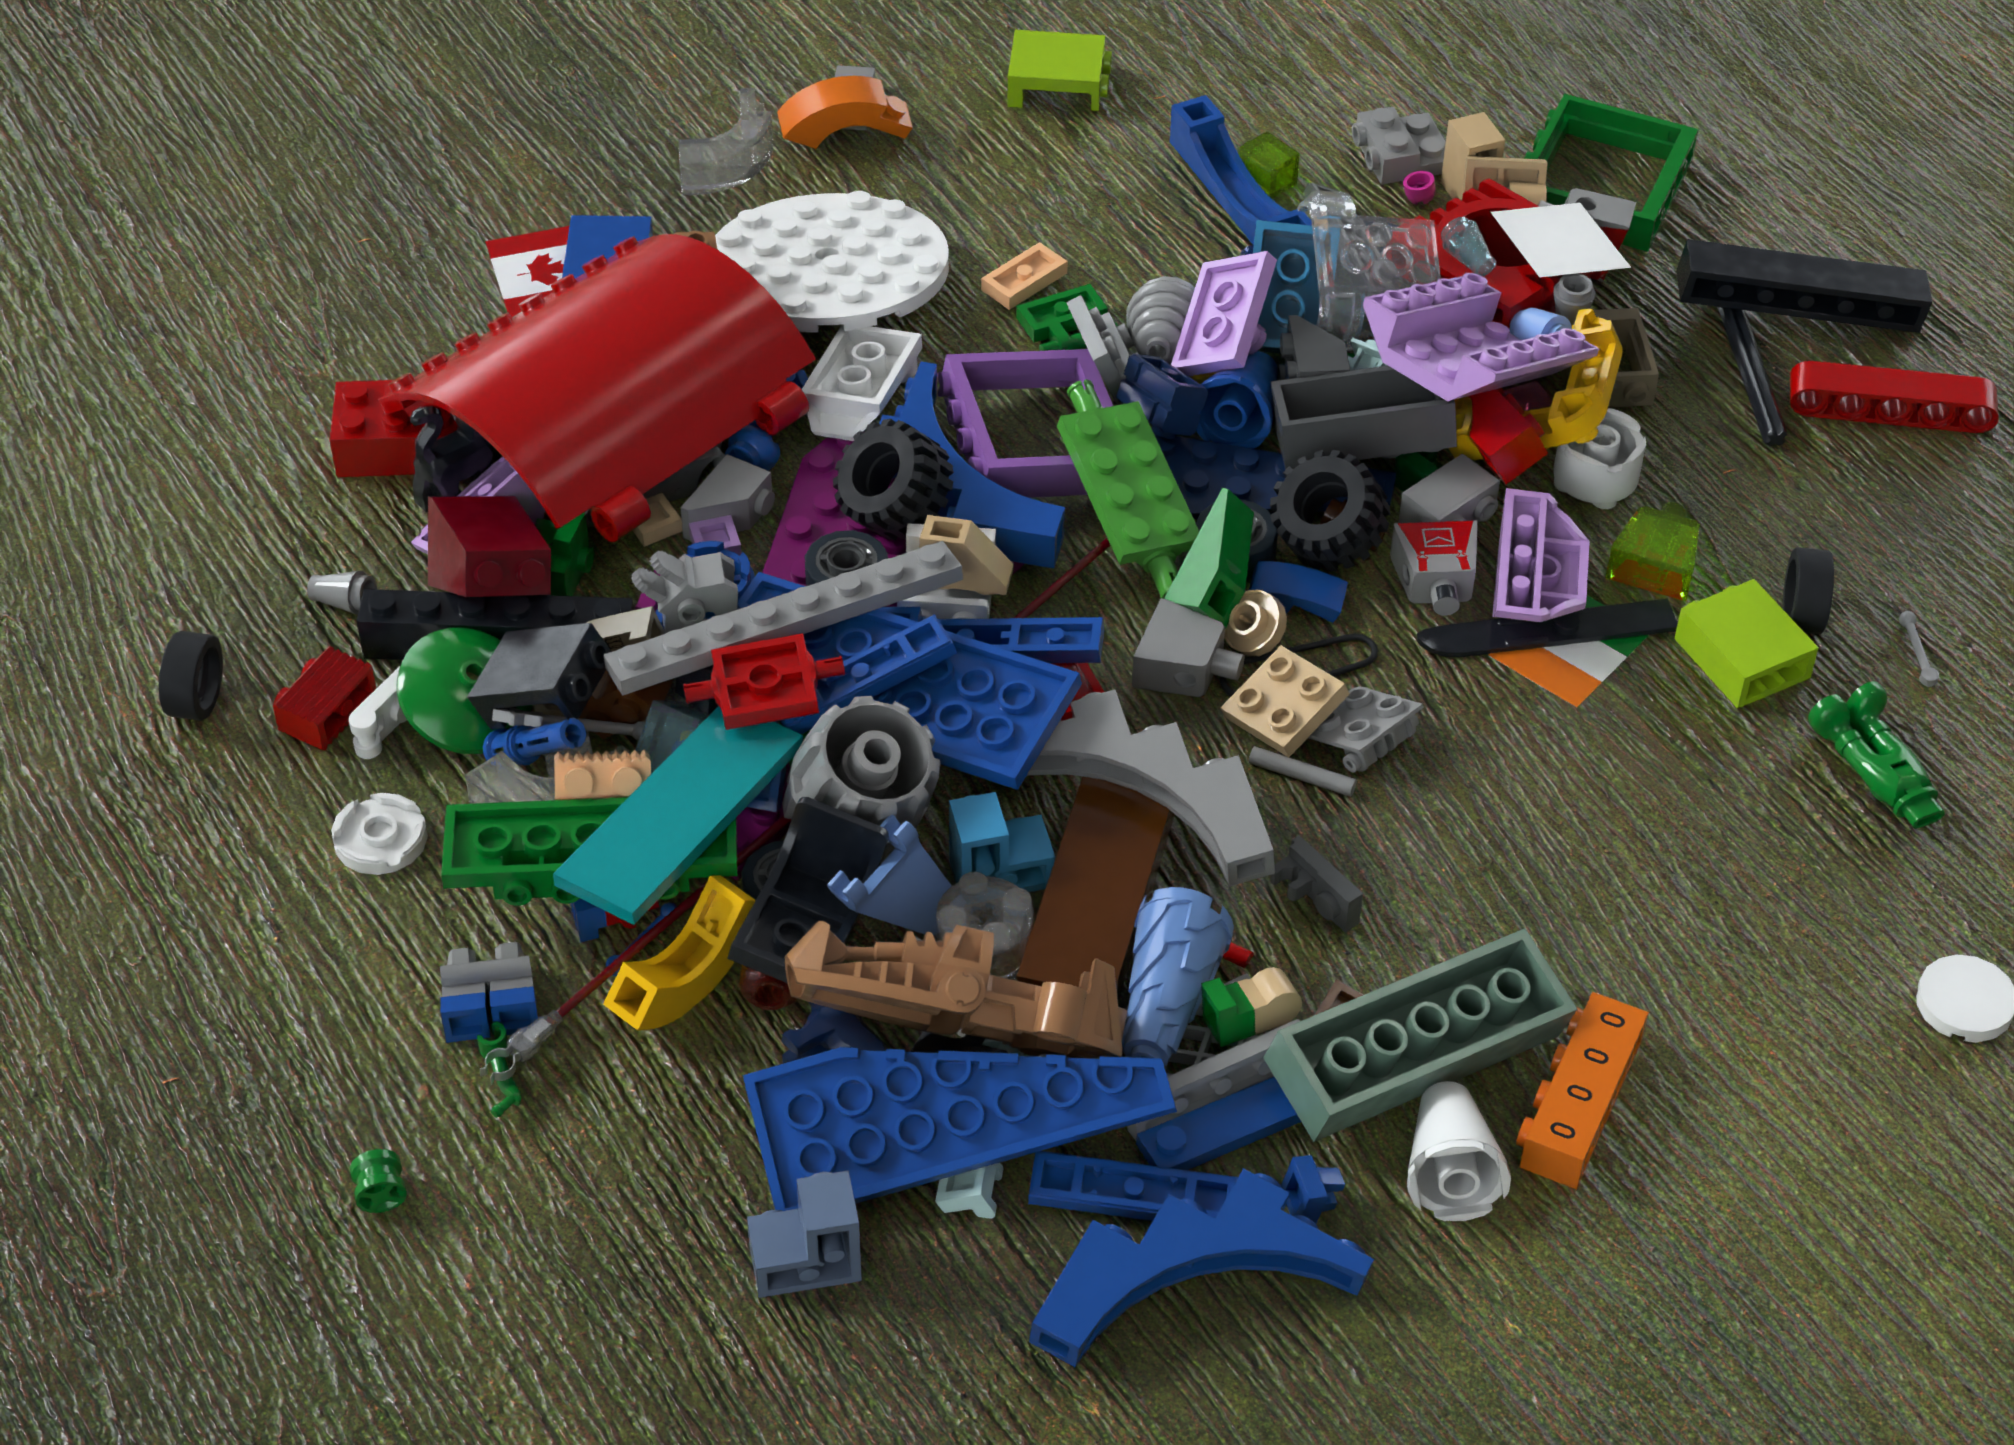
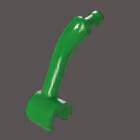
M499 1022L491 1024L492 1033L496 1040L487 1041L481 1035H477L479 1051L484 1059L490 1051L497 1048L506 1049L508 1047L506 1029ZM496 1057L490 1061L493 1072L509 1070L505 1057ZM512 1077L504 1081H497L501 1092L506 1098L491 1108V1113L496 1118L501 1117L513 1104L515 1106L521 1104V1091Z

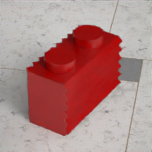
M332 646L327 647L317 659H309L302 669L301 676L290 688H282L275 697L273 710L278 730L321 750H326L328 744H332L333 739L338 737L339 732H343L344 727L349 725L350 714L376 690L373 668L370 663H364L361 659L357 660L353 655L349 656L346 652L342 653L339 649L334 650Z

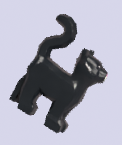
M421 406L414 410L410 417V422L415 426L426 423L415 439V475L413 480L414 501L425 512H428V497L458 496L462 492L459 489V481L465 480L474 475L476 480L491 466L494 447L483 436L453 414L452 417L458 426L456 431L438 438L442 432L443 417L440 409L434 406Z

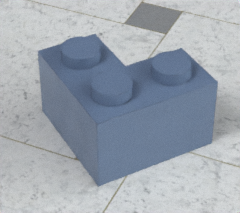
M849 1171L836 1173L819 1172L810 1177L797 1179L799 1209L786 1211L769 1210L761 1215L747 1217L749 1247L758 1298L862 1281L859 1220Z

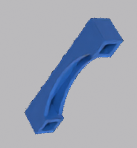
M1207 95L1172 105L1171 145L1253 245L1257 220L1316 226L1301 208L1293 211L1284 209L1272 200L1259 186L1235 149L1224 124L1223 114Z

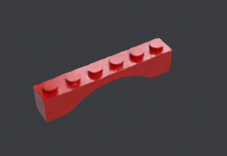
M1498 388L1467 396L1472 401L1473 419L1469 436L1486 464L1506 485L1549 454L1540 440V437L1545 435L1544 430L1530 413L1525 417L1522 416L1524 411L1512 394L1508 393L1503 396L1504 390Z

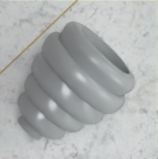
M1162 276L1149 280L1133 294L1126 309V325L1139 355L1160 357L1169 364L1172 363L1195 290L1191 283L1178 277Z

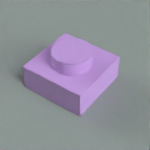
M731 515L689 523V534L692 544L704 541L724 542L725 550L735 552L739 556L742 553L741 543Z

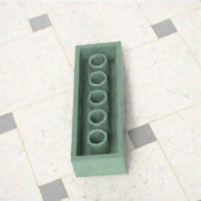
M1524 928L1280 1029L1263 1058L1311 1139L1315 1142L1420 1097L1427 1088L1436 1083L1457 1081L1558 1037L1578 1009Z

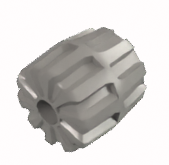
M872 696L854 697L846 707L840 708L837 705H833L821 715L793 758L787 778L788 785L782 801L784 818L792 819L799 799L801 797H810L879 826L887 817L894 815L901 825L906 820L916 829L929 806L939 779L941 763L939 759L933 756L932 748L935 743L933 734L927 725L921 726L909 714L910 708L896 701L893 704L874 701ZM887 842L881 862L895 849L889 842Z

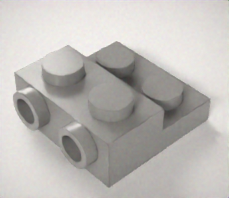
M1393 106L1357 113V122L1352 125V138L1354 144L1357 147H1361L1368 169L1374 171L1381 185L1403 181L1407 175L1416 171H1428L1433 175L1442 174L1446 142L1429 112L1400 117Z
M1082 295L1066 303L1116 404L1121 405L1122 403L1118 401L1116 395L1121 380L1126 378L1123 373L1128 358L1131 356L1128 349L1133 347L1134 343L1124 323L1116 326L1109 312L1101 315L1097 307L1089 310Z

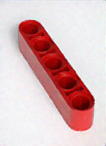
M1803 361L1795 365L1790 372L1791 408L1797 414L1806 417L1968 433L1990 431L1999 422L1997 387L1994 382L1983 377L1820 361Z

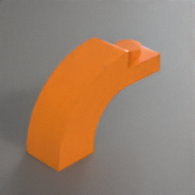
M841 76L814 83L789 98L777 111L783 139L817 149L827 136L846 127H871L904 139L913 129L907 103L896 96L885 95L882 80L866 76Z

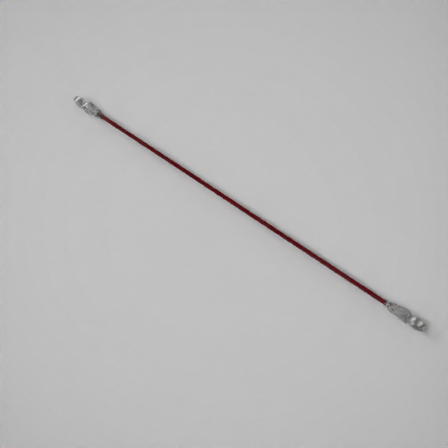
M1107 536L1106 539L1014 618H1027L1109 548L1111 545ZM783 815L737 855V867L784 828L792 819L784 818ZM707 881L556 1011L552 1010L548 1015L538 1017L528 1027L519 1028L508 1039L506 1049L497 1048L490 1051L485 1058V1067L480 1068V1076L488 1074L487 1065L492 1059L508 1057L511 1054L513 1056L512 1067L505 1072H493L490 1077L491 1085L494 1080L504 1081L512 1077L516 1070L515 1062H524L536 1055L540 1050L541 1044L554 1034L557 1025L563 1021L562 1018L618 971L623 962H628L698 901Z

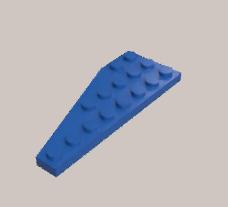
M758 572L739 599L737 608L741 609L756 602L765 601L806 586ZM876 609L803 635L806 649L812 655L814 661L839 657L841 655L842 660L845 661L918 622ZM946 631L954 644L957 654L874 696L873 700L893 704L896 701L910 708L909 714L921 726L927 725L935 738L932 748L933 756L940 760L941 765L1018 790L1081 687L1080 673Z
M839 1047L743 1075L775 1210L782 1211L799 1209L797 1179L810 1177L819 1172L836 1173L849 1171L855 1204L1177 1112L1163 1060L1160 1058L1100 1056V1059L1066 1058V1055L1047 1054L1046 1057L1019 1056L1018 1053L962 1051L924 1053L906 1052L905 1049L867 1051L859 1050V1048Z

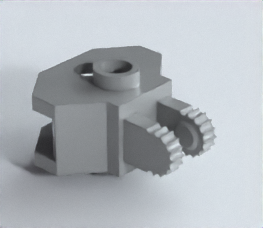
M658 550L650 557V562L653 570L660 574V576L652 571L649 572L644 567H639L631 575L632 583H634L638 591L657 601L658 612L662 613L664 634L708 620L704 619L706 612H713L716 614L715 616L737 610L738 586L734 583V560L721 552L692 558L683 554L677 559L662 550Z

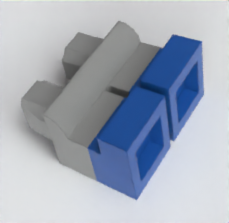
M520 943L500 944L495 948V960L478 962L474 950L469 948L450 950L447 965L440 966L442 984L440 1013L446 1043L477 1039V1035H481L483 1038H491L489 1003L493 1023L499 1022L503 1024L507 1035H516L520 1031L524 1034L539 1021L529 955L524 956Z

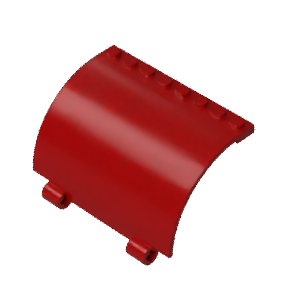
M662 234L638 242L635 236L623 240L613 247L616 253L606 259L604 255H600L582 266L585 273L574 278L573 274H569L551 284L550 286L554 291L543 298L542 294L538 293L520 303L519 307L522 310L520 313L511 317L508 312L490 321L487 324L489 332L480 337L475 332L456 342L454 345L457 351L446 357L444 352L426 360L421 364L424 369L422 373L415 377L411 373H407L390 382L388 386L391 391L379 398L378 401L386 414L403 410L417 401L433 404L450 412L476 430L510 463L532 490L556 529L561 528L591 508L592 521L598 532L606 540L616 542L650 519L651 510L643 496L644 493L754 420L762 430L773 436L809 412V403L802 389L795 383L786 381L788 377L816 360L793 321L771 294L749 272L719 250L691 237L677 234Z

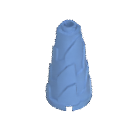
M1168 887L1154 890L1152 900L1147 902L1145 896L1140 904L1134 927L1137 929L1133 947V967L1128 989L1130 1000L1122 1039L1123 1052L1127 1057L1160 1058L1163 1060L1164 1066H1166L1172 1053H1177L1187 1025L1194 1020L1201 1003V983L1214 979L1223 955L1230 947L1234 925L1231 916L1223 905L1220 914L1210 908L1213 900L1212 897L1192 889Z

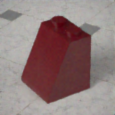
M515 496L428 497V586L464 597L551 595V549Z

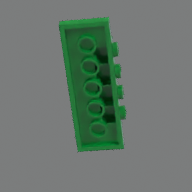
M628 797L446 805L441 872L443 889L493 887L494 900L504 899L506 903L513 906L525 905L532 898L553 897L554 900L563 904L574 903L580 898L554 886L553 873ZM737 817L659 899H671L679 892L690 891V878H706L712 875H721L723 877L738 876Z

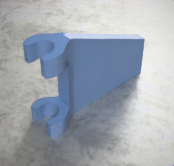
M890 815L880 825L888 831V842L895 847L889 856L864 884L858 878L850 881L844 872L839 871L827 886L840 901L857 913L922 934L931 932L934 936L961 906L963 901L921 845L918 832L914 826L906 820L901 825L894 815Z

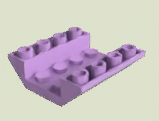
M1465 273L1463 276L1451 279L1441 278L1437 282L1423 285L1413 284L1409 288L1400 290H1386L1384 293L1365 297L1363 307L1382 362L1446 401L1549 376L1597 356L1599 351L1598 347L1585 340V336L1581 332L1569 328H1563L1558 332L1550 334H1539L1525 340L1509 333L1510 329L1507 326L1498 322H1492L1502 292L1488 285L1486 278L1474 273Z

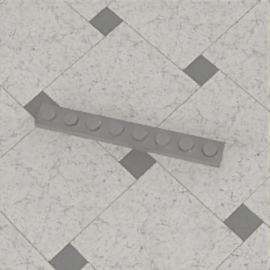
M943 541L925 545L896 557L883 559L878 563L842 573L836 577L806 587H800L794 591L765 601L756 602L750 606L723 615L714 616L708 620L678 630L669 631L666 634L640 643L627 645L622 649L604 654L605 667L623 696L713 665L712 649L805 634L963 580L962 565Z

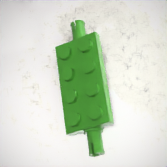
M1081 380L1077 381L1067 390V395L1071 399L1077 413L1060 416L1057 428L1119 565L1136 562L1142 566L1145 572L1151 574L1159 591L1160 598L1164 599L1178 573L1174 561L1182 552L1190 550L1199 533V529L1139 401L1103 408L1091 380H1084L1085 390Z

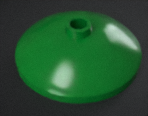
M446 628L422 637L409 649L398 671L396 681L397 697L406 719L422 737L432 744L451 752L461 754L483 753V743L486 736L496 729L489 728L468 700L467 696L477 680L470 679L466 673L470 672L478 677L480 676L500 643L499 639L479 630ZM533 705L518 706L516 709L531 711ZM508 723L505 728L509 729L512 726Z

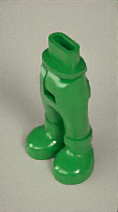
M1871 681L1860 686L1853 692L1847 703L1837 694L1823 698L1812 708L1808 715L1810 726L1819 736L1835 743L1836 751L1857 772L1870 788L1874 797L1893 808L1892 812L1898 818L1905 817L1914 829L1939 821L1945 812L1936 801L1938 791L1932 787L1933 785L1922 763L1913 751L1891 732L1887 723L1880 720L1879 716L1887 703V692L1879 682Z

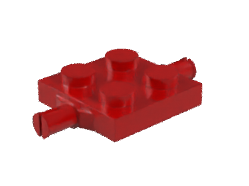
M802 633L712 649L711 654L714 667L711 673V680L685 683L683 686L687 704L715 698V702L722 710L725 730L819 713L816 697L818 680L841 675L845 676L842 655L814 661L812 655L806 649Z

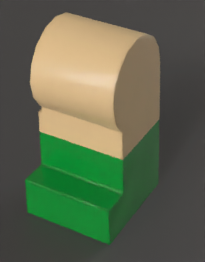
M1266 968L1259 971L1251 979H1244L1228 985H1224L1220 977L1201 983L1203 1020L1220 1047L1283 1026L1291 1022L1298 1015L1302 1007L1300 995L1285 972L1280 968Z

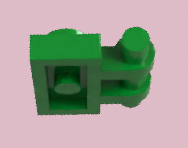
M1091 284L1016 306V318L1033 343L1049 338L1050 342L1039 345V351L1087 348L1080 332L1068 335V332L1078 330V327L1066 302L1082 295L1089 310L1097 307L1101 315L1107 313L1108 307Z

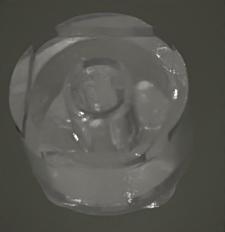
M968 872L960 878L958 883L950 887L938 902L936 909V941H942L945 932H952L956 924L994 933V947L990 975L1016 980L1033 928L1031 895L1028 891L1019 888L1007 880L988 877L980 872Z

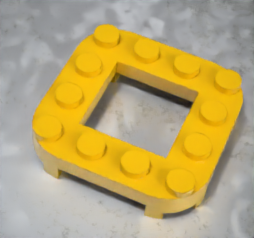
M1593 309L1578 310L1575 324L1571 326L1573 330L1581 332L1585 336L1586 341L1599 348L1597 356L1572 366L1566 389L1555 392L1551 407L1524 411L1522 415L1525 417L1530 413L1545 432V435L1540 437V440L1546 449L1569 444L1574 441L1586 443L1593 440L1598 434L1597 426L1602 422L1607 413L1622 358L1623 347L1611 320L1596 317ZM1469 397L1455 399L1457 447H1451L1449 450L1454 458L1463 453L1471 460L1483 459L1469 436L1473 420L1472 401Z

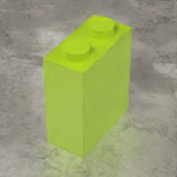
M1755 579L1737 586H1729L1720 593L1700 601H1692L1681 608L1674 638L1737 709L1810 679L1819 649Z

